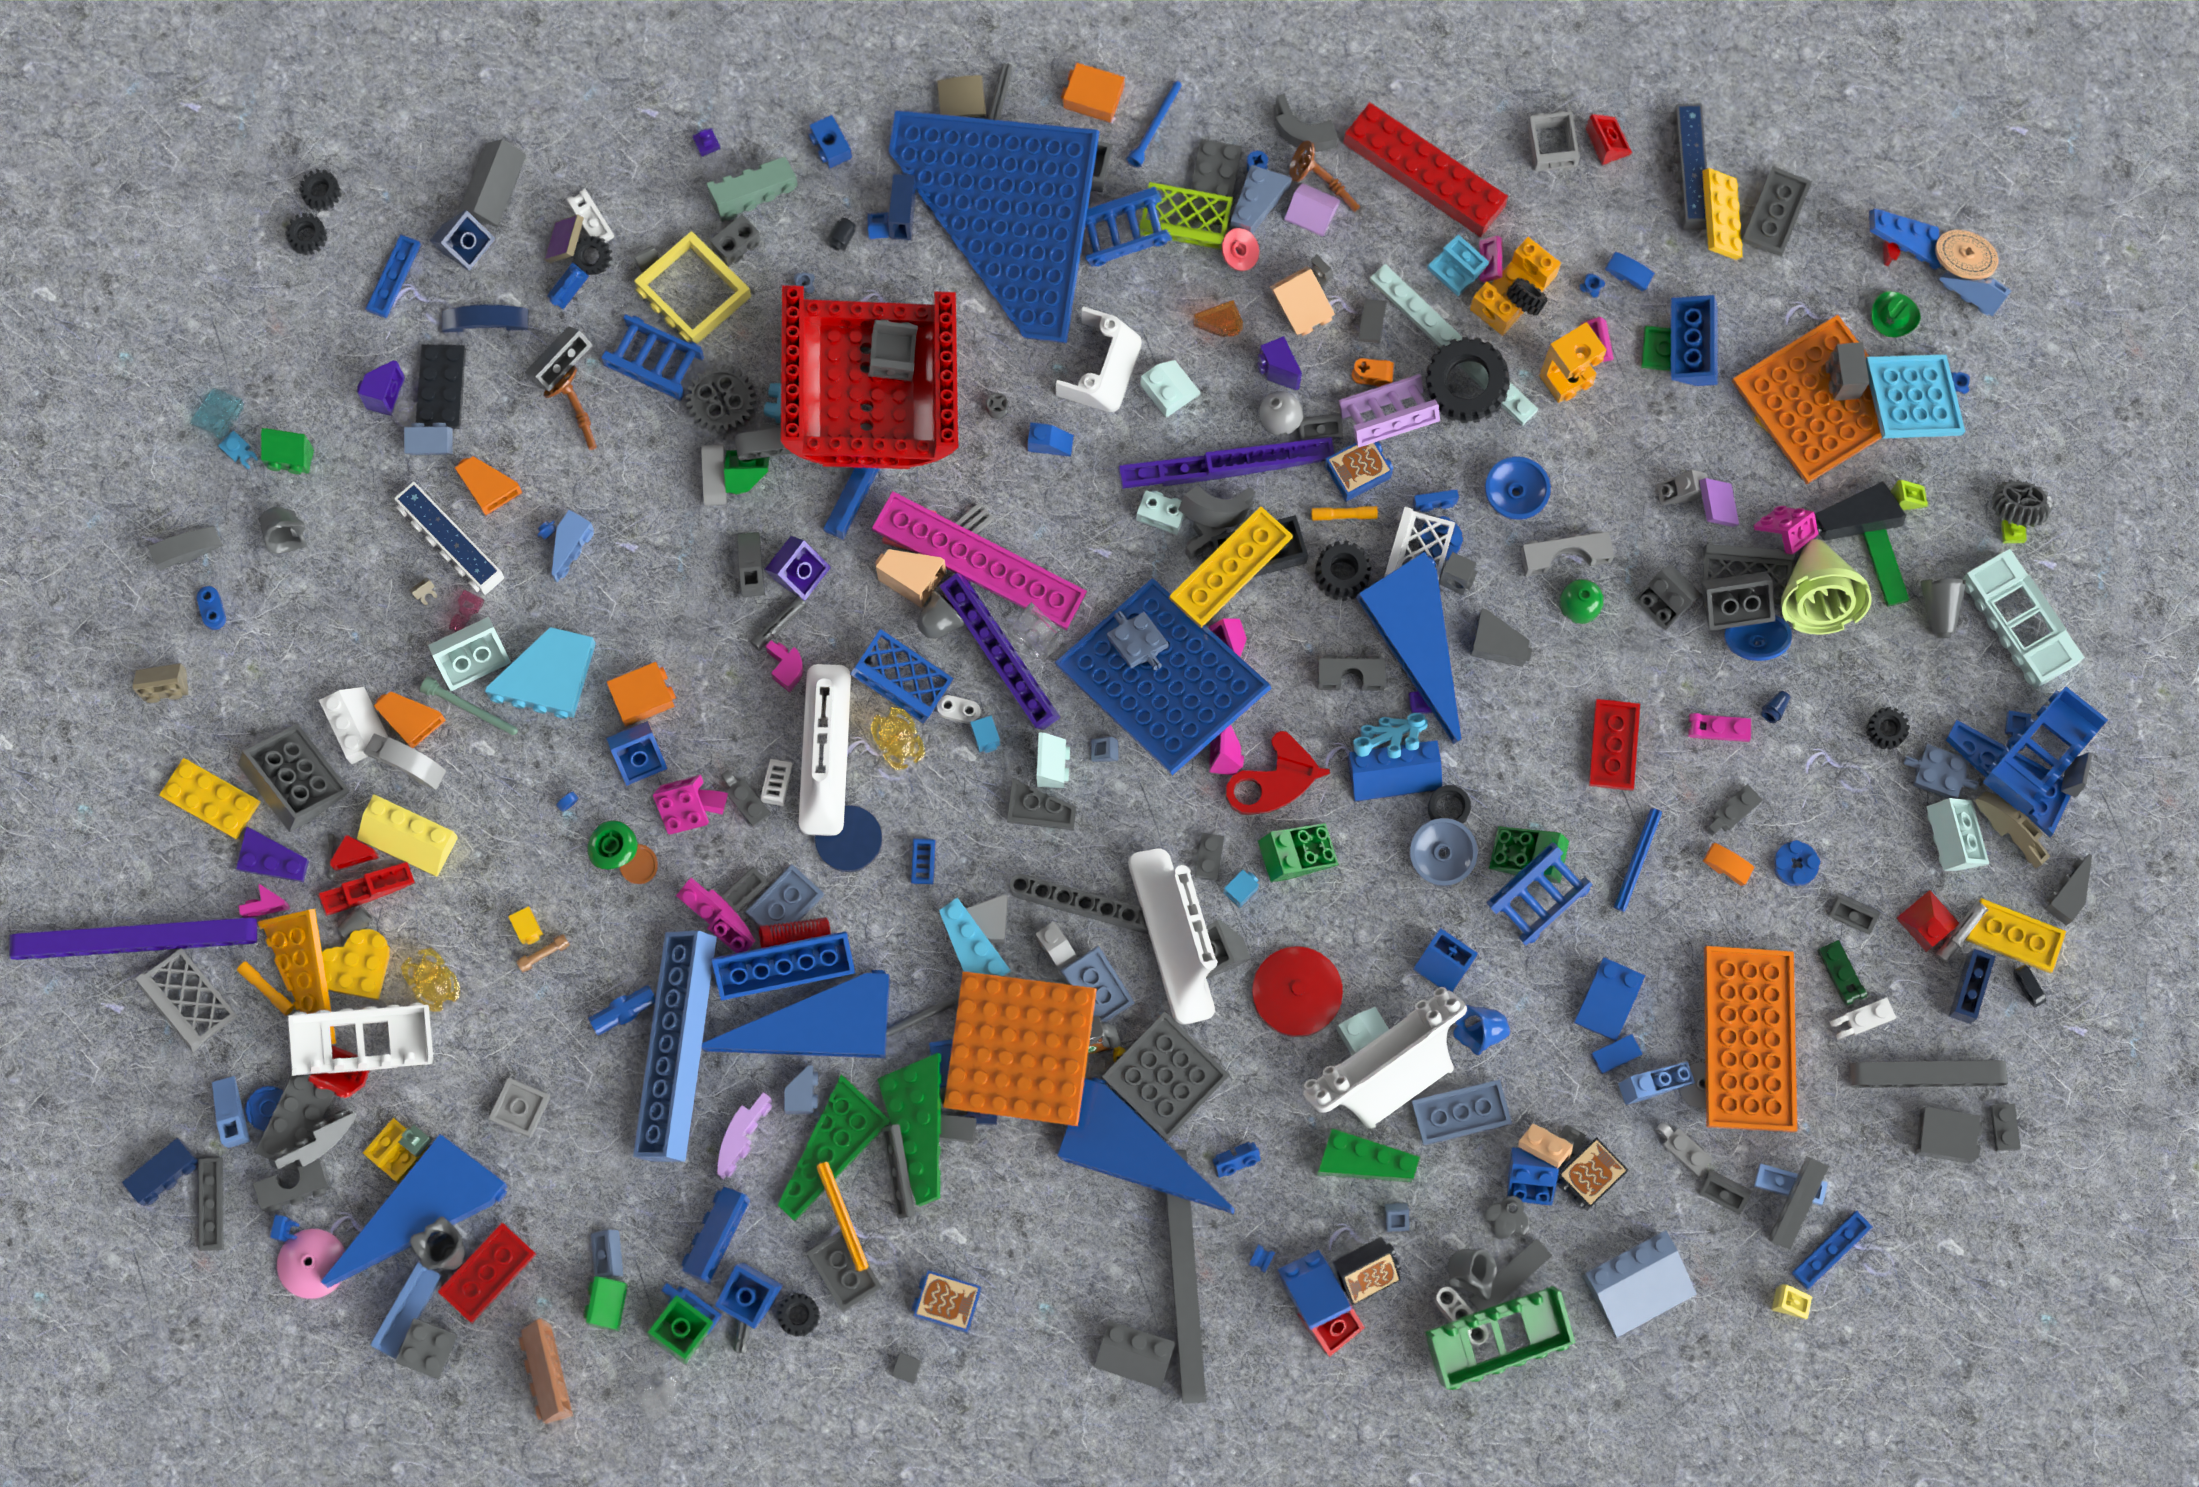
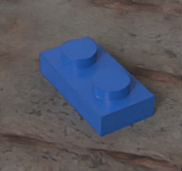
M1458 490L1415 495L1412 502L1414 511L1428 512L1437 507L1442 509L1452 508L1454 505H1457L1459 499Z

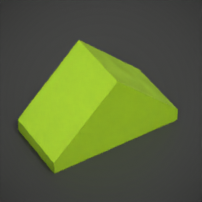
M1898 480L1890 491L1903 510L1928 507L1925 488L1922 485Z

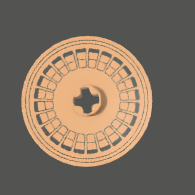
M1964 230L1948 231L1941 235L1936 243L1935 253L1939 262L1948 271L1959 277L1972 280L1984 279L1991 276L1998 266V255L1994 247L1983 237Z

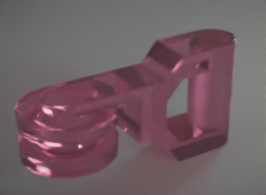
M464 590L458 599V603L460 606L459 612L465 617H460L459 614L454 615L449 624V629L454 630V632L463 629L472 614L479 612L485 600ZM467 600L475 605L473 608H466L463 604Z

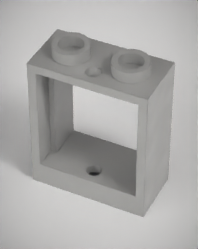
M1557 111L1553 114L1537 113L1530 116L1527 127L1535 172L1577 167L1580 156L1572 112ZM1564 126L1569 151L1540 154L1536 129Z

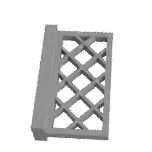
M182 948L145 975L142 973L135 978L139 988L192 1052L199 1049L201 1043L237 1018L236 1013ZM181 956L186 962L185 970L172 969L173 962ZM158 972L167 973L166 984L155 983L152 977ZM171 973L184 974L182 985L169 984ZM187 975L198 976L200 979L199 986H186ZM168 989L181 990L180 1001L169 1000L167 997ZM185 990L198 991L196 1002L183 1001ZM201 992H211L214 995L213 1003H199ZM182 1005L195 1006L194 1018L184 1017L181 1014ZM199 1007L212 1008L210 1019L197 1018ZM215 1008L225 1009L229 1016L223 1020H215ZM196 1022L209 1023L208 1031L199 1036L195 1031Z

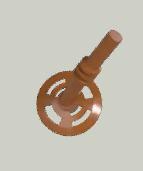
M1308 140L1302 142L1296 149L1290 163L1289 175L1292 181H1301L1312 170L1329 184L1328 187L1332 188V192H1335L1336 196L1339 195L1353 212H1356L1360 206L1345 190V186H1342L1338 178L1335 179L1315 162L1314 144Z
M573 366L550 391L545 390L543 396L551 398L559 393L567 395L577 414L575 418L579 428L582 429L588 449L594 450L597 446L590 428L591 422L588 413L584 411L571 384L577 372V368Z

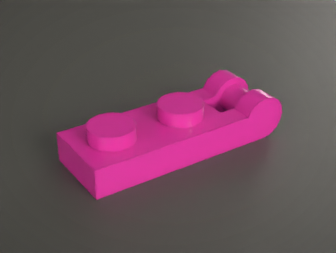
M1698 713L1689 714L1691 729H1688V737L1740 742H1749L1751 740V718L1710 716ZM1700 724H1705V730L1700 729Z

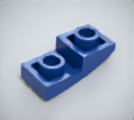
M1619 252L1613 253L1605 268L1606 271L1619 281L1627 280L1641 292L1647 289L1655 274L1643 264Z

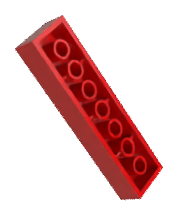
M1371 102L1368 103L1345 132L1343 141L1345 146L1480 238L1506 207L1508 195Z

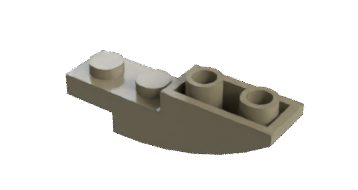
M1988 791L1983 792L1974 800L1978 809L1991 822L1993 829L2001 837L2009 833L2012 841L2019 846L2025 854L2027 861L2035 869L2051 857L2038 841L2043 833L2020 810H2016L2003 798Z

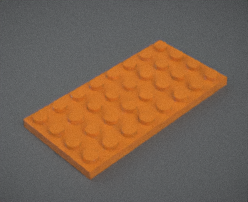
M1706 946L1704 947L1706 1127L1796 1132L1794 952Z

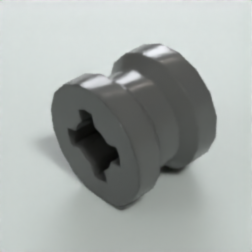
M1001 393L990 395L986 402L987 412L994 419H1002L1008 413V399Z

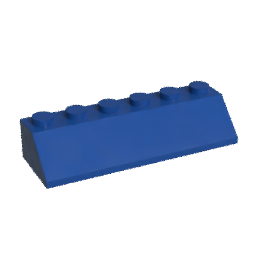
M847 931L712 958L721 1001L855 973Z

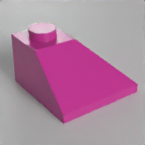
M1221 619L1208 627L1241 657L1247 638L1240 619Z
M1231 725L1210 742L1209 772L1233 776L1239 768L1243 767L1244 755H1241V745Z

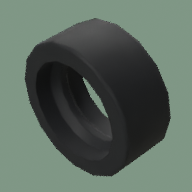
M1445 785L1438 788L1432 794L1428 803L1430 819L1442 818L1436 810L1437 801L1442 796L1453 795L1462 803L1461 815L1453 820L1464 824L1471 811V801L1468 794L1462 788L1455 785Z

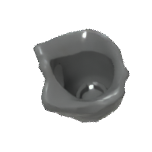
M272 507L267 509L258 518L265 547L270 552L282 554L307 546L303 535L305 524L298 519L295 511L282 507Z
M934 590L930 596L929 603L921 611L917 620L920 632L927 638L932 639L943 637L952 630L966 625L949 601Z
M439 1217L433 1224L426 1226L424 1232L410 1237L413 1251L424 1268L428 1270L434 1268L451 1270L462 1266L465 1254L462 1236L445 1217ZM437 1231L444 1232L434 1241H427L431 1233Z
M1460 1249L1449 1257L1447 1268L1450 1284L1454 1287L1466 1289L1483 1300H1489L1493 1281L1497 1274L1495 1259L1489 1251L1484 1249Z

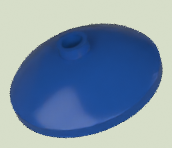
M1516 456L1505 458L1492 467L1486 478L1485 493L1489 504L1497 513L1509 519L1523 520L1537 515L1544 509L1550 497L1551 484L1542 466L1529 458ZM1516 490L1520 493V495L1515 496L1513 495L1512 491Z
M1775 615V621L1725 629V643L1734 654L1752 661H1766L1776 658L1786 652L1792 642L1790 626L1777 615Z

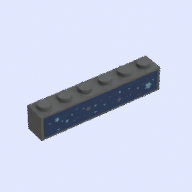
M1702 103L1676 104L1674 112H1671L1670 123L1674 125L1672 144H1676V151H1674L1673 160L1678 168L1675 171V182L1679 183L1677 203L1681 205V210L1678 211L1679 223L1682 222V230H1707L1702 172L1707 169Z

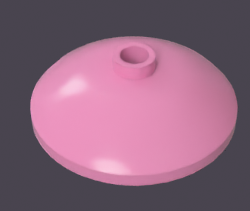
M321 1229L300 1231L294 1234L297 1238L295 1240L288 1239L279 1252L277 1259L279 1279L289 1292L305 1299L324 1297L340 1285L338 1283L327 1288L321 1281L345 1252L344 1246L338 1238ZM307 1258H312L310 1266L305 1265Z

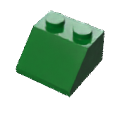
M262 428L261 460L267 469L271 471L288 470V472L296 475H301V473L309 474L314 448L305 434Z
M676 1295L648 1331V1338L686 1365L714 1322Z

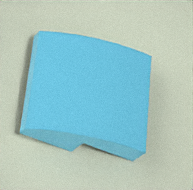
M1458 234L1443 248V252L1428 265L1427 269L1453 293L1459 296L1488 266L1489 261Z

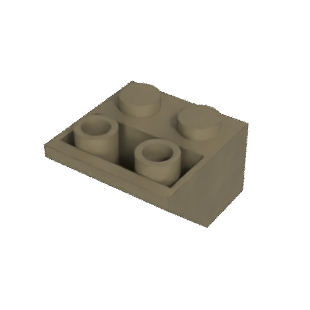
M181 663L136 670L132 684L133 690L147 703H156L163 698L175 700L182 698L183 695H189L187 672Z

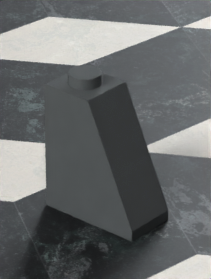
M1482 608L1471 656L1523 667L1525 661L1530 660L1532 648H1528L1529 639L1487 609Z

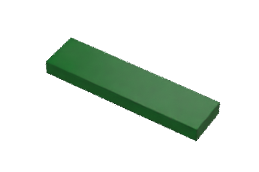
M1886 529L1865 532L1863 536L1886 606L1889 607L1908 602L1910 599Z

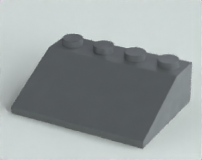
M299 724L243 750L238 762L240 769L289 832L309 823L350 792Z

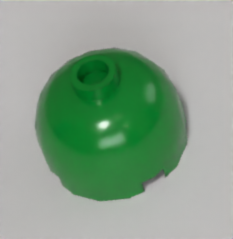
M1577 579L1570 582L1563 589L1559 598V607L1562 614L1577 624H1586L1595 620L1604 604L1601 588L1595 582L1588 579Z

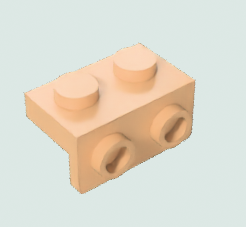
M1532 1124L1519 1140L1518 1147L1558 1168L1564 1160L1568 1161L1571 1158L1573 1144L1548 1132L1545 1128Z

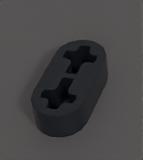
M2022 965L2014 969V976L2029 1003L2034 1008L2046 1003L2045 994L2027 965Z

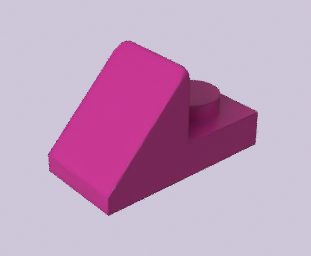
M260 884L258 886L261 901L252 899L245 901L244 905H239L240 915L244 918H252L290 909L289 904Z

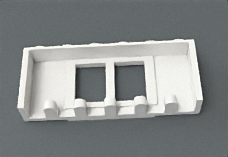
M412 1003L405 1007L389 1005L386 1008L379 1009L369 1006L363 1008V1010L353 1011L351 1008H345L339 1012L320 1010L315 1014L296 1012L288 1016L292 1075L388 1069L401 1066L432 1064L433 1062L429 1005ZM388 1022L390 1055L365 1057L362 1024ZM355 1025L358 1057L332 1059L330 1026Z

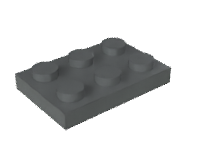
M841 1231L807 1252L843 1313L883 1288L869 1264L868 1268L863 1271L856 1270Z

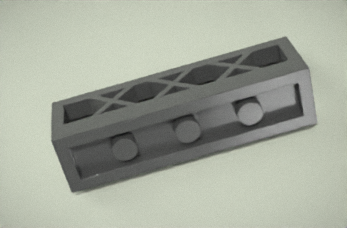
M1806 1156L1769 1235L1768 1240L1771 1243L1791 1250L1829 1168L1828 1165Z

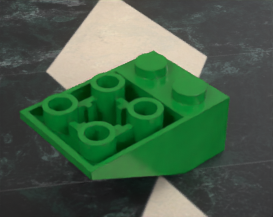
M1326 823L1273 831L1258 840L1271 883L1290 880L1339 865Z
M1498 826L1489 869L1517 875L1552 842L1563 852L1560 860L1565 864L1569 840L1560 832ZM1554 865L1544 870L1543 875L1550 882L1561 883L1562 874Z

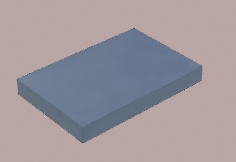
M791 864L745 911V914L759 927L760 925L785 924L786 922L790 923V921L792 923L794 921L798 922L825 894Z
M1099 946L1091 949L1060 970L1069 985L1097 989L1093 1016H1100L1103 1022H1107L1135 1003Z

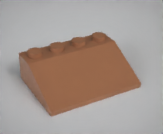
M542 1318L536 1319L521 1330L522 1337H519L521 1350L526 1351L527 1360H524L527 1374L531 1373L533 1380L530 1383V1390L532 1396L537 1397L538 1405L535 1406L538 1420L542 1419V1422L547 1424L572 1417L573 1413L552 1326Z

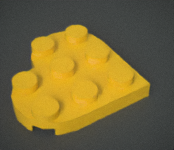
M372 929L353 931L344 947L325 949L322 956L328 990L379 1001L390 955V948L384 936Z

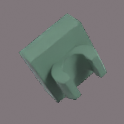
M413 1125L410 1129L407 1128L401 1135L403 1137L399 1143L418 1158L431 1143L432 1139Z

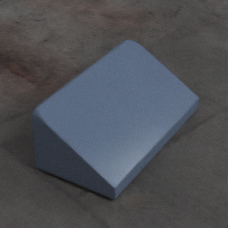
M608 1229L591 1233L594 1276L602 1278L623 1276L619 1231Z

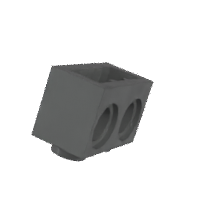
M742 214L713 237L710 243L712 250L729 267L732 263L739 262L748 250L755 249L759 245L761 238L759 231ZM743 233L750 234L746 238L740 237V235ZM727 246H732V247H734V248H733L732 250H730V251H725V250H724V248L727 247Z

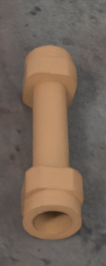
M562 934L555 937L553 943L529 957L524 955L519 958L516 963L522 973L532 969L533 964L557 950L563 951L570 946L565 935Z

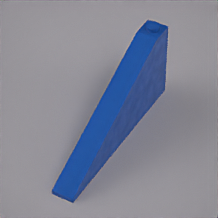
M1423 552L1359 593L1356 599L1452 743L1456 744L1462 738L1438 574L1434 559Z
M872 970V973L860 975L703 1042L702 1049L704 1052L886 1059L890 975L885 974L884 970Z
M1092 1077V1080L1084 1078L1078 1126L1068 1125L1058 1153V1157L1062 1161L1234 1214L1235 1209L1105 1085V1081Z
M439 1134L322 1279L321 1283L325 1287L330 1288L411 1247L410 1237L424 1232L426 1226L433 1224L439 1217H445L447 1221L455 1225L493 1206L496 1201L500 1202L507 1193L506 1183ZM440 1231L431 1233L429 1237L439 1233Z

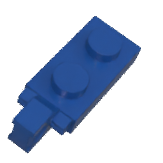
M666 1283L661 1290L670 1297V1300L667 1302L668 1304L677 1295L714 1323L707 1333L708 1335L723 1316L686 1288L679 1286L676 1290Z

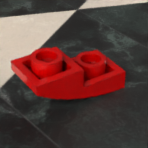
M1884 240V265L1889 267L1892 260L1897 261L1902 250L1898 248L1899 246L1896 243H1889Z

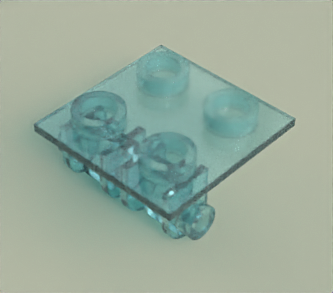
M213 388L190 424L214 433L213 435L221 440L222 437H226L230 430L228 426H233V423L229 420L236 421L235 417L238 418L244 410L243 400Z

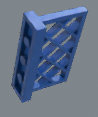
M882 629L878 631L850 673V675L923 724L929 718L954 679ZM880 637L888 642L890 649L879 651L877 641ZM895 652H904L907 655L908 662L897 663ZM891 653L893 664L882 665L880 655ZM876 655L877 667H870L864 663L868 656ZM913 665H923L926 674L916 676ZM909 666L911 677L901 678L899 667ZM894 668L897 679L889 680L886 678L884 669ZM939 676L946 682L943 687L934 688L932 677ZM928 678L930 689L919 690L917 679ZM913 680L915 691L907 692L904 690L902 682ZM931 693L933 702L930 707L922 702L920 694Z

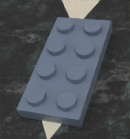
M1500 1079L1411 1101L1423 1146L1512 1124Z

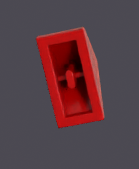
M346 835L332 857L330 865L335 871L379 859V856L373 848Z

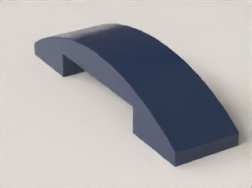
M470 305L443 310L442 333L464 332V329L506 328L507 331L529 330L528 308L508 305Z

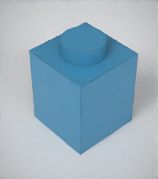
M992 715L970 722L979 752L989 753L996 750L997 746H1000V739Z
M1242 870L1224 888L1223 893L1240 908L1258 890V879L1251 872L1246 873Z

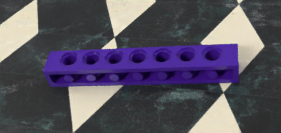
M956 573L941 584V589L1034 727L1045 730L1061 718L970 582L962 574Z

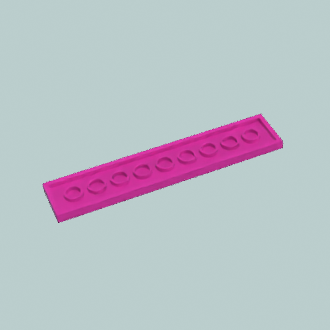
M892 491L872 527V531L916 554L943 558L946 569L951 572L962 574L967 580L1066 631L1087 594L1086 590L894 491Z

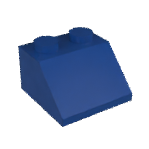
M648 721L606 738L626 786L668 769Z
M743 1262L735 1266L715 1306L755 1329L772 1307L783 1285Z

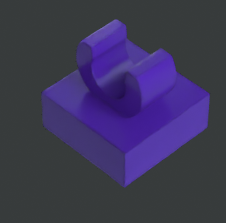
M712 128L704 129L692 136L701 157L721 149Z

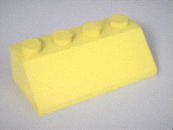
M374 794L363 813L357 840L401 861L408 862V864L436 877L458 839L454 831Z

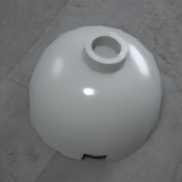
M1275 391L1263 399L1259 408V417L1263 427L1269 433L1280 435V433L1287 432L1289 434L1297 429L1302 422L1303 409L1293 394L1285 391Z

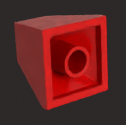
M1931 890L1896 918L1925 952L1929 951L1959 925L1957 919Z

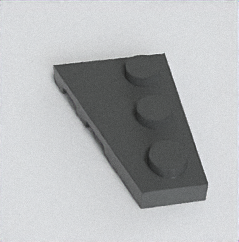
M1012 778L1007 823L1074 831L1076 806L1054 796H1049L1032 786L1030 787Z

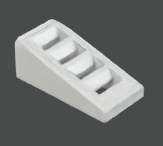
M770 759L761 794V801L763 803L784 806L792 769L791 762ZM774 766L786 768V771L783 772L773 769ZM772 774L784 776V779L772 778ZM770 783L782 784L781 788L770 786ZM769 790L780 792L779 795H773L768 793Z

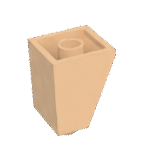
M1308 266L1270 286L1296 335H1307L1313 331V326L1319 323L1323 326L1332 321L1331 317L1335 313L1312 269Z
M888 549L885 555L882 553L875 563L877 565L878 580L920 608L923 607L931 596L932 591L936 589L946 575L945 560L941 557Z

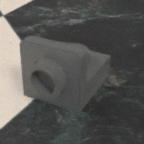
M1316 254L1311 259L1313 265L1311 269L1322 288L1334 275L1332 269Z

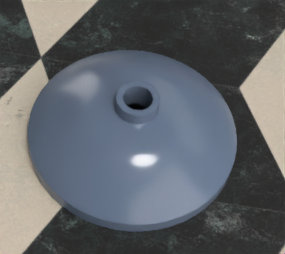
M1439 818L1425 823L1418 829L1411 841L1410 858L1414 869L1424 880L1435 885L1447 886L1462 881L1471 873L1477 861L1478 848L1473 834L1465 825L1453 819ZM1440 849L1446 850L1447 855L1445 857L1439 856L1438 852Z

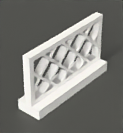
M1404 507L1384 577L1400 568L1404 561L1410 558L1414 559L1415 555L1423 551L1426 552L1427 556H1431L1428 548L1439 544L1442 554L1434 558L1435 563L1440 560L1439 565L1437 566L1436 564L1435 567L1439 581L1455 522L1414 512L1412 508ZM1415 519L1424 520L1428 528L1417 532L1414 527ZM1439 525L1449 527L1448 534L1441 538L1437 536L1434 530ZM1431 530L1436 540L1425 545L1420 536ZM1417 538L1422 548L1412 553L1408 543Z

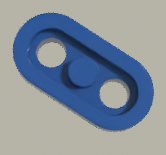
M206 586L201 588L197 593V602L203 623L209 629H220L226 623V614L221 596L214 587ZM211 594L209 599H204L205 595ZM216 614V618L211 620L210 616Z

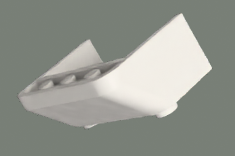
M1083 306L1082 324L1098 328L1103 335L1113 339L1101 374L1087 373L1083 375L1078 386L1057 380L1056 396L1106 412H1115L1120 408L1141 349V338L1117 317Z

